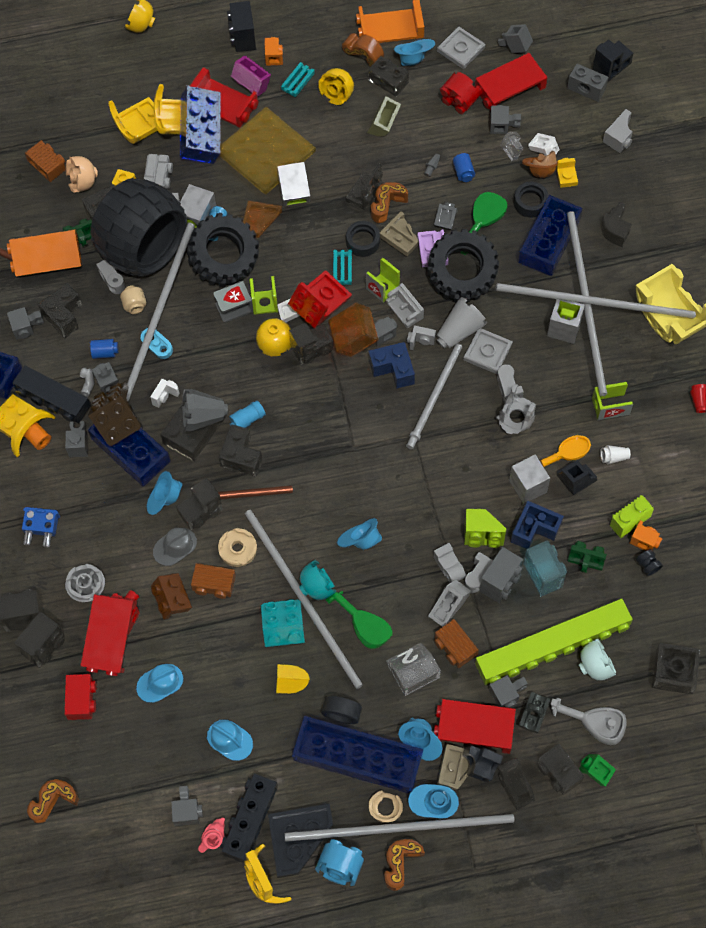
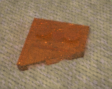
M248 201L243 223L247 222L251 226L249 230H254L256 237L259 238L280 215L282 206Z

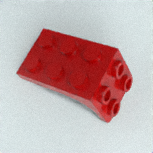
M325 270L308 285L303 282L298 284L288 305L313 328H316L347 302L352 294Z

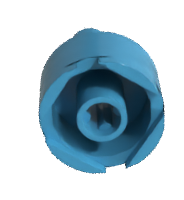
M331 839L330 843L324 845L315 870L318 873L320 870L324 872L323 877L334 883L345 885L346 882H351L350 886H354L364 862L361 856L362 851L355 847L348 848L342 846L343 844L340 841Z

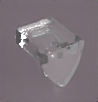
M514 131L508 132L500 145L511 161L517 160L523 150V146L519 142L521 137Z

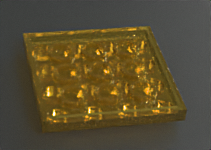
M267 107L216 149V153L265 195L279 184L277 166L304 162L316 152V148Z

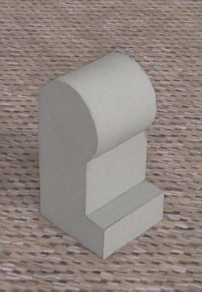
M106 260L97 263L98 272L109 290L114 294L122 293L125 289L123 277L116 272L117 269L107 263Z
M502 365L498 369L497 381L504 403L510 394L512 386L516 385L514 369L510 365ZM522 386L517 387L515 398H523Z
M450 543L434 550V559L450 583L454 580L460 581L466 577L465 571L455 556Z
M480 552L474 560L476 567L465 578V587L471 590V593H476L480 590L481 578L493 562L492 559Z

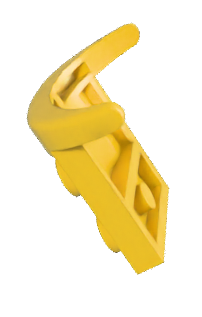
M160 84L155 94L153 106L157 131L160 134L200 135L201 126L197 101L162 99L164 85Z
M150 97L119 114L114 102L109 101L108 104L112 118L121 134L130 143L135 144L157 131L153 112L154 102Z
M12 394L0 407V432L11 438L13 454L19 457L20 443L29 427L42 418L55 419L56 417L48 411L36 409Z
M262 844L255 850L246 853V861H244L246 878L255 896L261 901L271 904L291 901V897L279 898L272 896L273 888L257 858L258 854L265 848V845Z

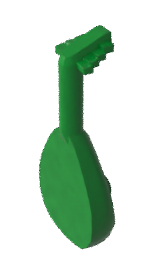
M491 192L480 194L474 203L473 219L475 224L469 232L472 233V230L479 231L481 227L489 226L502 219L507 211L506 200Z
M343 591L336 592L326 599L329 604L336 600L352 615L355 633L365 647L369 649L379 648L392 636V628L384 619L372 613L357 610L342 596Z

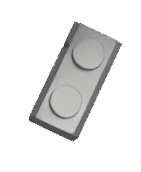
M149 154L147 156L144 179L155 182L165 189L170 188V178L168 176L173 171V163H170L169 156Z

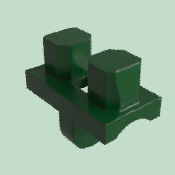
M82 219L79 221V225L74 227L68 225L63 227V231L76 229L78 243H81L82 247L88 245L86 241L92 237L90 234L92 220Z
M576 541L575 545L571 547L568 562L582 565L580 572L583 573L587 572L588 567L602 571L607 554H604L603 547L596 546L593 550L586 549L584 542Z

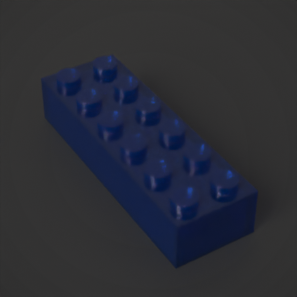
M304 716L292 756L293 761L410 794L416 783L424 749Z

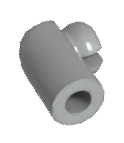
M82 368L80 377L85 378V383L80 393L88 397L94 386V375L90 368Z

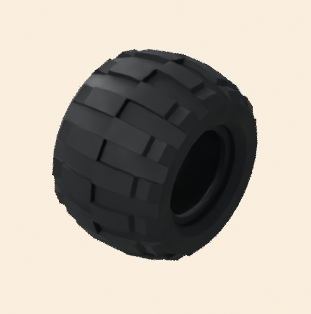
M126 179L113 187L98 205L91 223V241L101 257L114 268L133 276L145 277L163 268L175 255L186 229L187 215L185 214V209L175 196L161 185L146 179Z

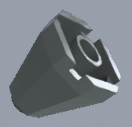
M184 389L182 402H184L182 418L185 431H194L222 421L224 415L228 414V406L224 404L223 399L193 389Z

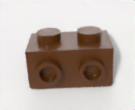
M179 573L158 576L152 583L151 591L155 596L158 610L164 620L168 619L172 614L190 611L192 606Z

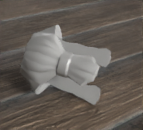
M517 384L512 386L510 394L505 400L504 407L499 411L500 415L497 416L502 429L509 434H518L529 429L536 416L534 414L536 409L535 403L525 398H515ZM512 411H521L525 416L524 420L520 423L511 421L509 416Z

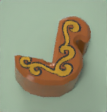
M352 33L342 43L343 51L346 54L365 55L371 68L377 67L384 58V51L381 45L369 35H362L359 38L356 33Z
M386 182L377 188L376 203L373 202L371 204V218L373 221L382 223L387 220L390 200L408 203V190L404 185L396 182Z
M58 779L47 781L39 791V803L32 800L28 805L27 813L35 823H43L47 820L59 797L77 806L79 801L77 792L65 781Z
M403 839L395 841L389 846L386 859L387 865L392 872L386 871L384 874L385 884L389 889L397 891L404 886V857H423L425 855L423 846L417 841Z

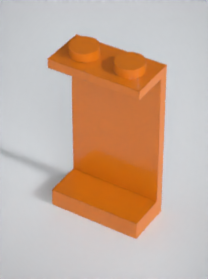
M413 0L412 9L363 15L362 6H360L359 14H356V23L360 24V28H358L359 38L362 35H369L377 40L378 43L424 38V22L420 0Z
M76 229L24 238H13L7 243L8 254H12L13 260L10 262L11 271L15 272V276L82 266Z

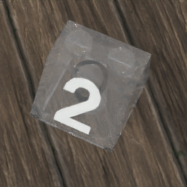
M422 643L386 660L389 669L405 696L439 679L441 675V670L435 659Z

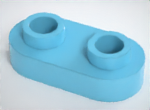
M148 328L141 333L142 342L145 338ZM155 330L154 339L151 341L148 349L158 358L167 359L172 355L173 347L162 334Z

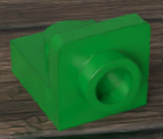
M589 754L581 761V767L578 771L588 774L601 786H606L616 769L600 755Z

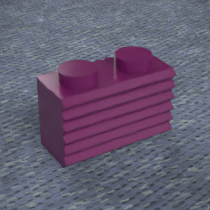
M243 56L235 62L233 72L231 73V77L238 84L246 87L251 94L253 91L257 92V96L266 91L271 77L268 71H265V69L250 60V58H247V56Z

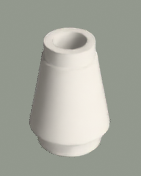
M606 445L600 451L601 461L612 464L630 459V449Z

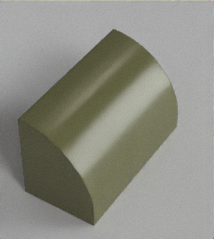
M385 96L376 111L367 133L375 136L387 135L401 104Z

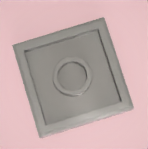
M458 27L437 47V52L462 69H465L485 48V43L461 27Z
M480 328L477 330L463 360L498 374V369L502 366L513 341Z

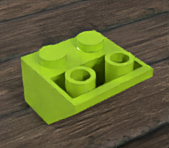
M466 509L464 545H469L473 548L480 547L481 545L498 548L504 545L506 528L486 509Z

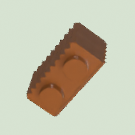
M42 140L25 152L27 161L49 182H52V180L66 170L64 158L60 154L56 155L51 145L45 144Z
M196 563L191 582L192 590L198 595L209 593L221 599H225L226 596L231 597L236 577L235 570Z
M455 619L435 632L434 642L440 650H445L447 653L446 657L451 665H456L457 668H460L478 655L479 650Z

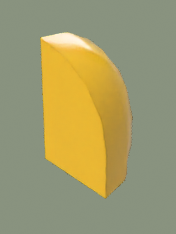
M278 664L276 693L289 694L303 690L310 680L308 673L298 666Z

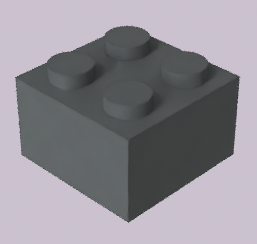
M502 547L481 578L479 592L499 604L502 599L506 600L512 591L513 583L517 584L522 576L521 572L524 568L522 567L523 559Z

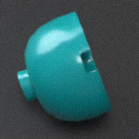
M314 560L301 571L300 581L302 585L299 588L305 596L309 595L313 599L324 600L336 593V590L331 589L334 587L332 580L324 568L319 569L317 567L320 563Z

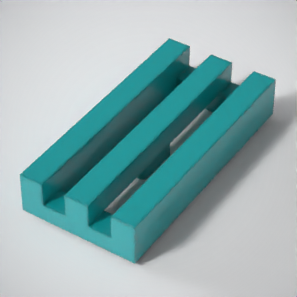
M300 62L281 85V90L296 97L315 74V70L313 68L309 69L307 65L303 66V63ZM308 73L300 82V79L304 76V74ZM299 83V85L295 88V90L292 91V89L296 86V84Z
M334 250L333 277L341 285H352V250H348V252H344V250L337 252V250ZM337 257H341V280H337ZM344 257H348V280H344Z

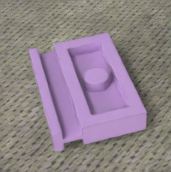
M444 230L440 232H418L417 237L422 267H428L431 249L434 247V243L444 235Z

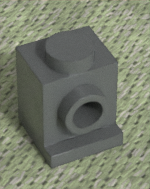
M389 316L379 319L374 325L372 323L368 324V334L378 347L396 336L397 324Z

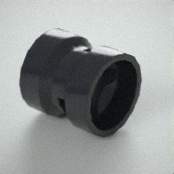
M652 549L643 552L636 558L637 563L644 568L643 572L647 577L655 574L663 567L662 563L655 558L656 554Z

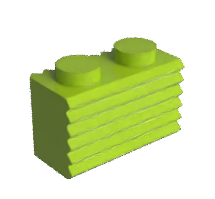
M640 495L639 498L637 497L636 500L612 516L610 527L622 538L635 529L640 520L645 522L649 519L654 508L644 496Z

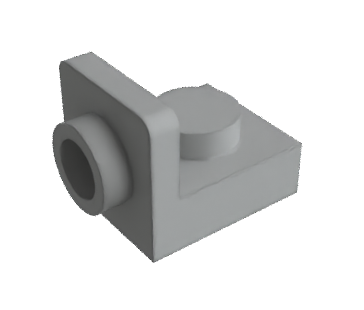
M414 325L413 332H409L407 343H410V350H414L416 341L423 345H434L436 330Z

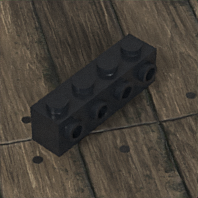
M26 365L13 381L15 392L19 396L30 398L36 405H44L50 412L61 414L69 422L74 421L79 424L91 407L89 399L84 395Z
M255 773L252 779L249 778L245 785L247 792L244 798H240L237 804V809L239 810L237 816L232 817L228 827L231 829L228 837L224 836L220 846L224 856L242 863L246 861V853L253 850L278 789L276 781Z

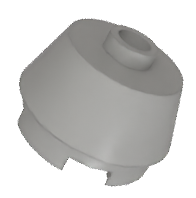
M85 564L74 567L67 575L66 591L76 601L91 602L93 601L94 594L100 595L105 586V578L103 573L93 565Z

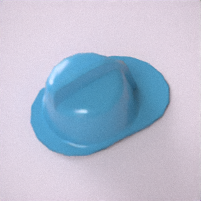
M422 39L400 44L394 48V51L399 54L403 66L415 65L423 60L425 51L435 46V41Z
M165 471L159 476L156 486L150 494L147 502V511L151 515L157 514L164 505L175 503L179 497L182 483L173 479L170 472Z
M369 519L363 524L344 532L338 538V546L347 547L355 545L365 550L379 543L382 540V536L376 528L377 519Z
M173 664L156 666L140 677L136 688L138 696L146 702L154 703L162 700L180 689L183 683L182 672Z
M411 718L409 722L404 723L399 728L398 735L400 740L420 759L433 761L441 755L442 743L432 732L431 725L426 720Z
M219 720L214 722L207 732L209 745L231 760H243L250 755L253 749L251 735L232 721Z
M419 785L410 792L408 798L411 810L422 817L448 818L457 811L459 805L458 796L455 791L443 785Z

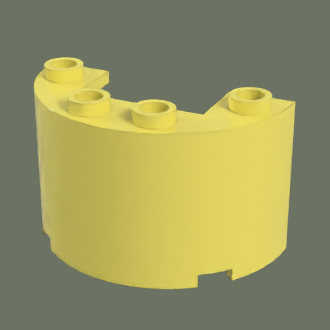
M671 264L636 285V295L639 303L696 311L694 319L642 311L651 327L661 338L669 343L673 341L674 344H678L706 327V304L703 305L702 309L700 305L693 301L690 293L681 287L684 277L681 270Z

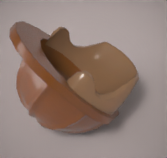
M551 151L547 156L539 154L538 157L525 158L522 160V164L529 166L534 176L540 178L552 175L557 166L555 151Z

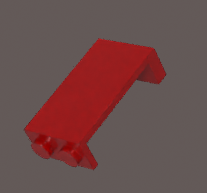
M527 53L477 77L474 88L478 86L481 93L480 97L485 107L491 111V106H496V104L535 85L539 90L545 89L547 76L531 54Z
M204 67L185 92L186 100L197 101L199 109L239 128L248 121L250 113L257 108L259 103L257 92L253 91L249 97L211 79L209 70Z
M94 594L81 666L86 667V671L98 673V669L105 670L106 675L118 676V673H124L125 669L122 668L132 609H136L137 601Z
M442 699V705H437L436 717L440 718L439 725H435L434 734L440 741L501 748L502 753L510 754L516 709Z

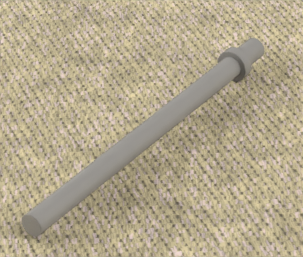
M460 344L455 345L414 431L410 432V439L406 445L409 449H413L416 442L421 438L422 429L462 349Z

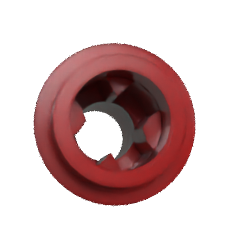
M706 384L691 386L690 394L696 413H705Z

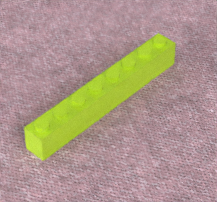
M620 599L476 658L475 665L484 684H491L507 675L510 678L520 674V671L523 669H534L539 665L538 663L546 661V663L551 662L560 654L568 655L574 652L575 648L580 646L584 648L596 639L605 640L611 636V633L616 631L619 633L624 632L630 628L629 626L633 619L623 599Z

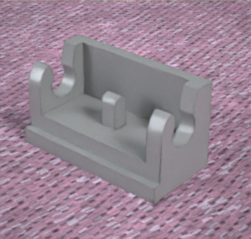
M403 283L387 294L389 298L386 299V303L406 328L411 327L424 318L423 307Z

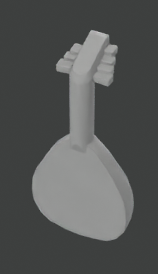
M560 698L552 699L553 716H556L557 712L581 720L588 732L599 742L607 745H616L623 738L627 719L620 710L603 707L581 712L561 705Z

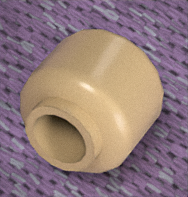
M128 286L120 295L124 310L131 314L142 312L146 306L144 292L139 287Z

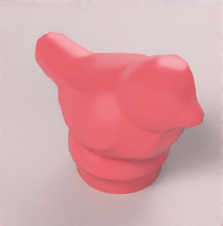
M218 818L205 828L201 838L202 842L198 847L201 853H204L208 848L216 849L221 845L224 838L225 818Z

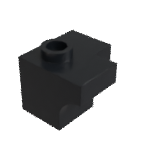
M578 460L556 471L557 477L573 495L597 481V476L586 464L582 465Z
M473 746L464 748L462 755L469 763L467 775L483 782L492 781L494 773L503 758L502 755L494 753L492 750L486 748L478 749Z

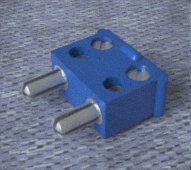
M24 508L25 514L22 530L25 533L23 544L30 545L32 534L44 535L43 546L49 547L51 536L56 535L60 514L56 510Z

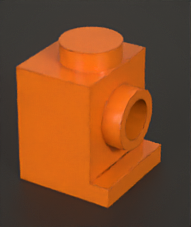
M265 38L266 66L283 65V46L279 45V38Z
M640 520L630 544L644 551L653 550V548L658 549L662 538L659 537L660 533L654 528L643 526V521Z

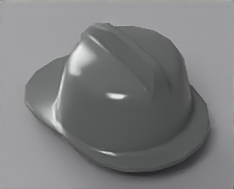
M173 528L157 541L153 548V556L161 565H174L195 549L197 538L189 529Z

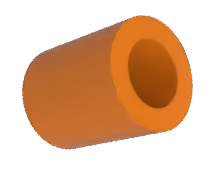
M37 422L32 424L24 434V437L37 450L43 449L51 441V436Z

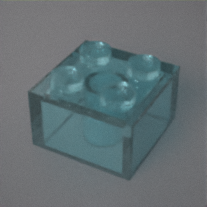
M548 540L526 549L523 562L541 597L562 588L567 573L563 562L560 563L557 558L556 548L553 545L551 546Z

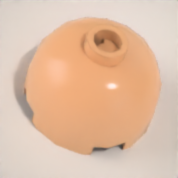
M70 157L66 161V175H70L72 182L68 184L73 193L86 191L95 182L97 169L85 157Z

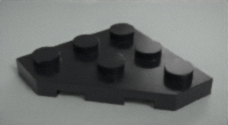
M330 804L268 814L277 878L299 875L324 840V838L285 841V833L331 829L333 821Z

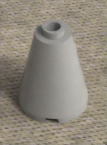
M463 297L457 301L436 335L438 344L443 348L453 347L487 324L482 313L473 304L467 305L465 303L467 300Z

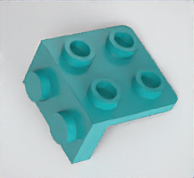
M300 600L268 602L261 605L265 647L305 643Z

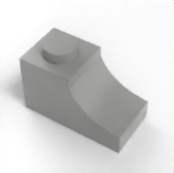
M627 109L605 131L603 139L605 144L619 153L624 148L627 149L632 143L633 131L628 127L631 112Z
M454 580L446 586L428 616L442 627L445 626L463 606L471 590L457 580Z

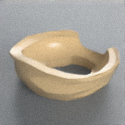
M381 790L371 797L369 811L377 821L389 823L400 817L403 811V803L398 795L395 796ZM383 798H389L393 801L394 810L388 816H383L378 811V805Z

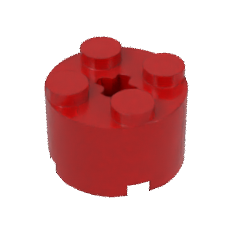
M454 72L440 88L443 103L447 106L453 105L460 114H464L479 98L481 93L478 86L474 88L472 85L473 81L461 72L456 74Z

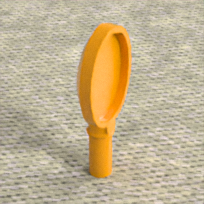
M581 435L569 437L560 444L559 452L540 460V462L545 467L560 459H580L589 452L591 447L590 440Z

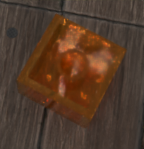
M354 303L329 319L334 344L338 353L352 357L379 340L369 307Z

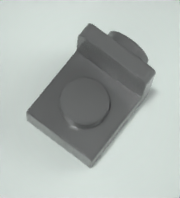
M444 202V205L439 204L434 223L435 226L452 230L455 216L458 212L455 204Z

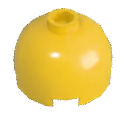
M137 0L139 4L134 5L128 18L130 25L126 24V29L135 33H141L148 26L152 27L155 20L152 17L154 10L152 5L146 0Z
M340 68L330 69L318 81L322 96L325 95L330 99L328 102L335 105H341L347 101L354 90L352 77L348 72Z
M269 319L259 326L256 333V342L264 354L268 356H281V353L290 350L293 344V333L285 321Z

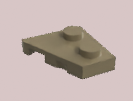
M402 211L380 232L381 239L405 256H408L419 244L410 224H407Z
M449 744L445 745L437 785L457 790L468 777L467 772L469 768L467 759L462 756L464 748Z

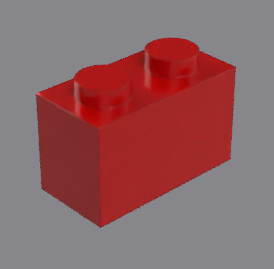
M90 674L66 675L65 716L68 720L92 719V713L96 712V701L93 700V693H96L97 687L96 681H93Z

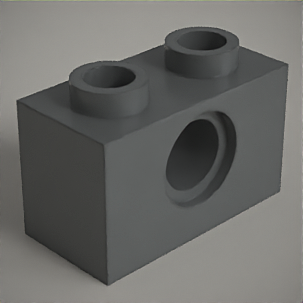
M576 64L569 76L567 89L599 102L606 90L608 76Z

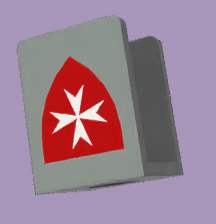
M243 281L214 292V297L217 301L215 305L224 323L254 312L252 299Z

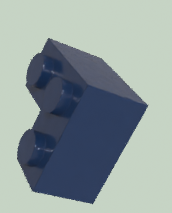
M405 342L369 351V364L373 377L392 373L396 389L415 384V373Z
M527 501L513 531L511 543L529 550L536 534L555 541L564 516Z

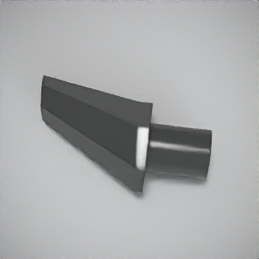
M435 154L426 163L427 168L424 172L426 176L430 177L433 170L437 168L440 159L439 154Z

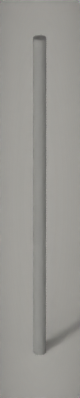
M568 212L567 217L581 295L589 296L574 212ZM583 303L585 305L584 311L600 396L607 395L592 307L591 304Z
M188 223L129 377L127 401L130 399L195 225L192 223Z
M500 283L496 284V291L693 319L696 316V311Z
M252 510L246 511L245 515L351 682L356 689H359L363 684L307 596L301 592L300 585Z
M507 814L285 833V841L514 823V815Z

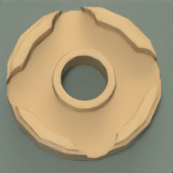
M236 528L223 534L219 540L218 550L220 557L226 564L241 567L252 562L256 556L257 544L250 532L245 529ZM237 543L243 545V549L238 552L232 549Z

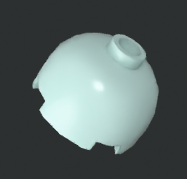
M599 639L590 642L583 648L580 655L582 663L579 666L584 675L588 673L592 679L605 680L616 675V670L610 657L608 658L603 650L605 648Z

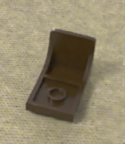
M125 381L121 384L116 382L106 393L102 391L95 395L88 414L109 446L116 444L141 427L140 422L128 404L127 393L129 386Z

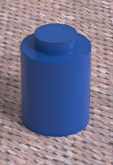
M462 153L455 156L452 161L458 180L463 182L471 181L475 176V171L469 154Z
M114 339L91 340L90 342L92 359L115 357V353H119L118 342H114Z

